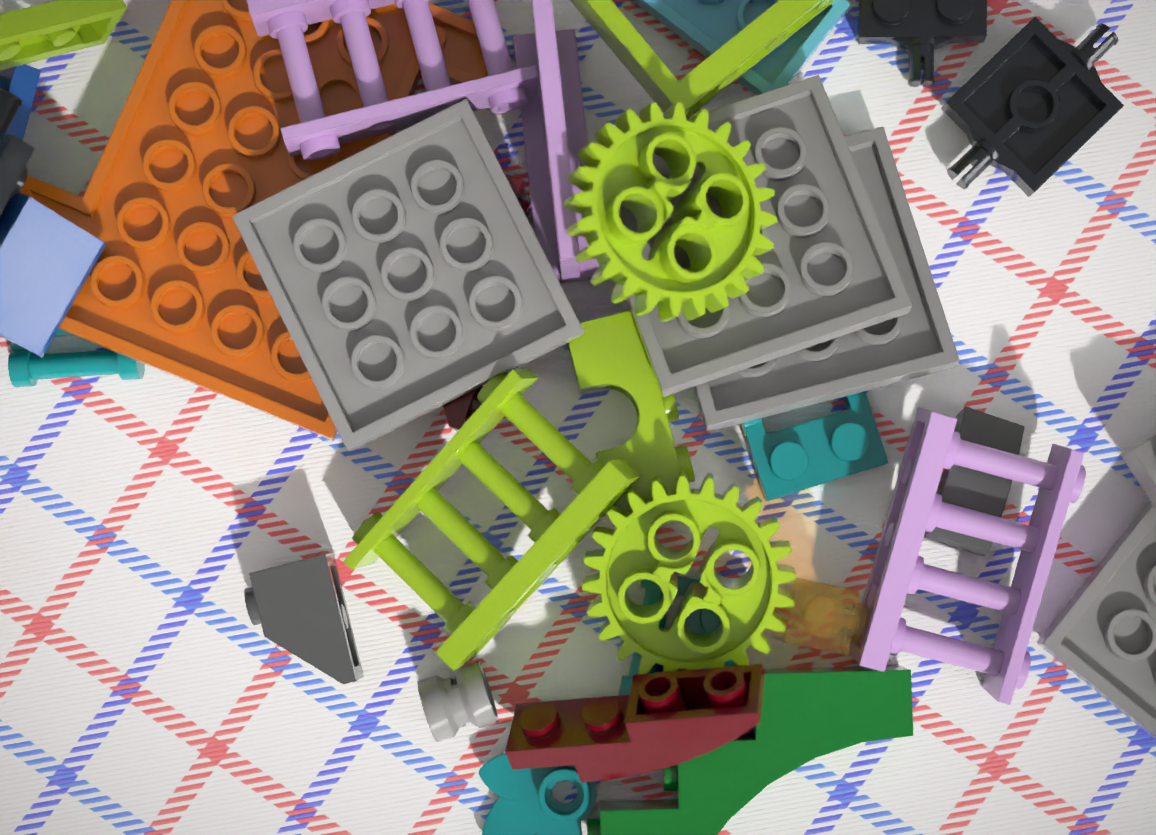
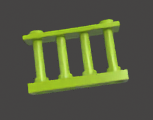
M512 369L509 374L502 373L497 375L484 385L477 395V399L482 405L384 515L376 512L357 529L352 537L357 546L343 561L351 570L375 563L380 557L446 623L443 630L449 635V638L435 653L453 671L472 661L607 514L609 507L615 505L642 476L623 457L611 460L605 466L599 460L592 463L522 396L539 378L531 369ZM504 417L509 419L574 482L571 489L578 496L562 513L556 508L550 511L546 509L480 445ZM462 464L531 530L528 537L534 544L519 561L513 555L506 558L438 492ZM420 511L488 576L485 584L492 590L477 607L470 601L464 605L397 539Z

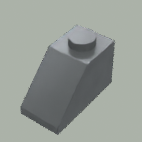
M334 553L322 554L249 573L252 587L245 588L244 590L245 604L251 623L254 626L261 624L265 638L343 685L364 677Z

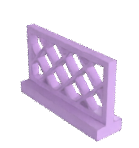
M532 0L535 33L513 35L516 69L536 65L539 74L537 96L529 97V103L521 108L534 233L560 284L589 281L599 268V264L595 259L577 262L575 256L588 244L585 237L567 235L566 229L581 220V213L563 207L566 199L575 193L583 191L573 185L567 178L568 174L578 167L577 156L579 151L588 144L575 29L555 31L552 0Z

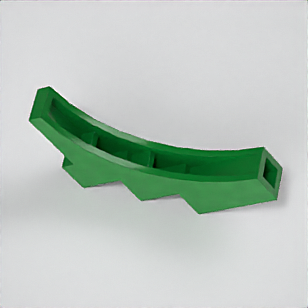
M886 665L885 672L863 666L764 669L760 723L750 729V733H744L709 753L681 764L663 768L664 791H675V799L599 801L600 819H587V835H718L730 818L764 788L812 759L862 742L914 736L911 670L900 665Z

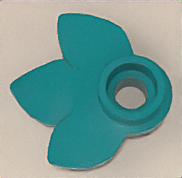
M506 753L486 762L479 769L478 773L484 784L492 792L500 796L486 817L482 835H582L581 821L591 813L597 798L595 781L581 783L575 765L512 770ZM562 780L572 782L577 788L575 799L568 803L558 801L552 792L557 782Z

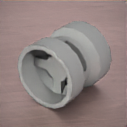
M480 661L461 666L454 679L451 677L444 679L434 675L417 681L422 708L436 742L455 737L459 728L466 726V723L469 722L478 728L499 722L493 695Z

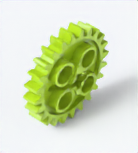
M651 102L639 111V117L632 109H628L615 119L616 126L608 122L594 133L597 143L590 142L578 153V156L586 166L577 167L568 174L567 178L573 185L583 191L570 196L564 201L563 207L571 211L581 213V220L566 229L567 235L586 238L588 245L575 256L577 262L595 259L599 264V268L593 274L590 282L596 285L611 278L616 283L612 292L611 302L616 304L630 295H635V315L642 316L649 313L657 305L661 322H667L678 317L680 311H682L687 321L705 315V307L713 313L729 306L728 297L734 299L747 293L749 288L744 278L751 279L762 274L765 270L754 255H762L774 248V243L760 234V230L777 223V217L771 213L761 211L760 203L775 195L774 190L757 188L754 181L766 169L764 163L747 166L743 160L751 143L747 140L732 147L727 142L732 125L728 121L714 131L708 129L709 116L707 109H701L686 121L682 102H676L665 110L664 115L656 102ZM653 153L661 156L666 161L670 172L669 179L662 176L655 169L652 158ZM696 165L699 166L701 174L698 180L682 196L673 209V205L669 200L686 190ZM707 192L719 201L722 212L721 217L716 216L709 209L706 200ZM620 206L628 208L635 215L638 224L637 233L628 230L622 224L619 217ZM670 216L675 223L658 233L648 255V260H645L642 257L644 246L649 238L653 237L660 230L663 223ZM675 244L687 252L690 259L689 272L683 270L677 264L674 257Z
M680 471L676 490L668 491L659 476H655L652 480V497L646 499L638 490L632 487L627 493L629 504L632 508L629 512L615 505L609 507L607 515L615 526L614 530L595 526L592 538L604 547L605 550L586 551L583 563L599 570L600 573L585 577L582 582V590L601 594V597L588 605L587 615L588 617H608V620L599 630V639L604 641L619 635L622 640L617 649L616 658L622 661L636 651L641 655L639 674L649 672L655 663L664 665L663 672H672L678 669L695 670L707 667H725L724 662L731 659L738 666L749 665L746 649L750 646L765 654L771 651L769 641L763 633L765 628L778 632H784L786 629L784 619L774 611V608L794 606L793 594L780 588L779 585L796 580L797 576L795 567L777 564L776 562L789 555L792 549L789 541L779 540L770 542L769 539L781 527L777 517L767 518L760 522L756 520L763 505L762 500L758 496L749 500L743 506L737 503L740 491L739 483L734 481L721 495L714 492L713 474L707 473L700 489H691L686 472ZM676 520L686 524L692 531L693 536L688 545L681 549L673 550L660 544L655 533L663 523ZM710 527H715L718 529L719 534L700 563V582L703 585L692 583L688 587L669 629H662L659 626V622L677 595L678 575L675 571L680 574H686L689 571L706 531ZM732 550L743 552L752 561L750 569L739 578L722 576L714 566L721 554ZM648 579L660 586L663 596L653 605L642 606L630 599L627 594V588L636 580ZM697 609H709L718 614L722 621L716 631L700 635L691 631L687 627L685 620L690 613Z

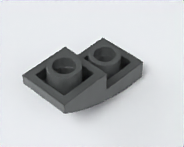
M967 406L956 415L957 422L954 431L960 433V439L1019 455L1025 426ZM953 464L949 470L945 469L941 474L936 493L942 496V502L1002 517L1012 480ZM935 527L932 532L925 531L924 537L983 557L989 553L993 543Z

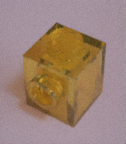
M801 578L784 583L783 589L791 593L795 603L793 607L779 608L778 614L784 619L786 629L784 632L775 631L773 638L784 643L849 655L851 642L859 643L865 628L866 605L858 603L861 591Z

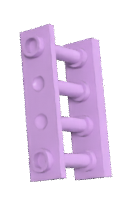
M247 0L250 16L258 37L270 34L272 38L279 41L300 120L299 124L281 128L283 140L290 157L302 155L304 160L327 158L340 152V145L409 128L467 99L473 111L491 107L493 113H506L517 110L529 103V97L537 96L539 82L537 67L532 65L513 70L494 0H468L488 77L452 86L428 3L430 0ZM396 4L398 8H404L426 92L389 101L366 17L371 13V9ZM333 19L335 23H340L342 26L363 108L326 117L303 32L308 29L309 24Z
M918 407L848 652L860 666L885 672L889 655L897 656L900 651L985 673L981 687L997 702L1011 705L1015 688L1021 689L1029 674L1031 657L1030 653L1026 650L1069 504L1075 503L1078 500L1084 487L1086 470L1081 465L1084 453L1052 443L1048 460L1043 462L960 439L959 432L954 431L957 418ZM954 464L1040 487L1029 525L942 502V496L936 492L943 468L949 470ZM935 527L1020 549L1021 553L1011 587L924 564V558L918 556L925 531L932 532ZM917 589L1002 611L1003 614L993 649L906 626V620L901 618V613L907 593L915 594Z

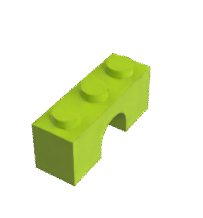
M631 310L580 323L584 330V335L567 343L580 395L602 389L615 390L625 395L632 402L637 414V427L633 436L620 446L596 452V459L605 466L609 461L623 457L642 475L632 487L638 490L646 499L653 496L652 480L655 476H659L668 491L676 490L680 471H685L689 482H694L695 476L687 446L684 444L675 447L669 422L679 420L675 396L671 394L662 397ZM627 491L615 506L629 512L632 508L629 504Z

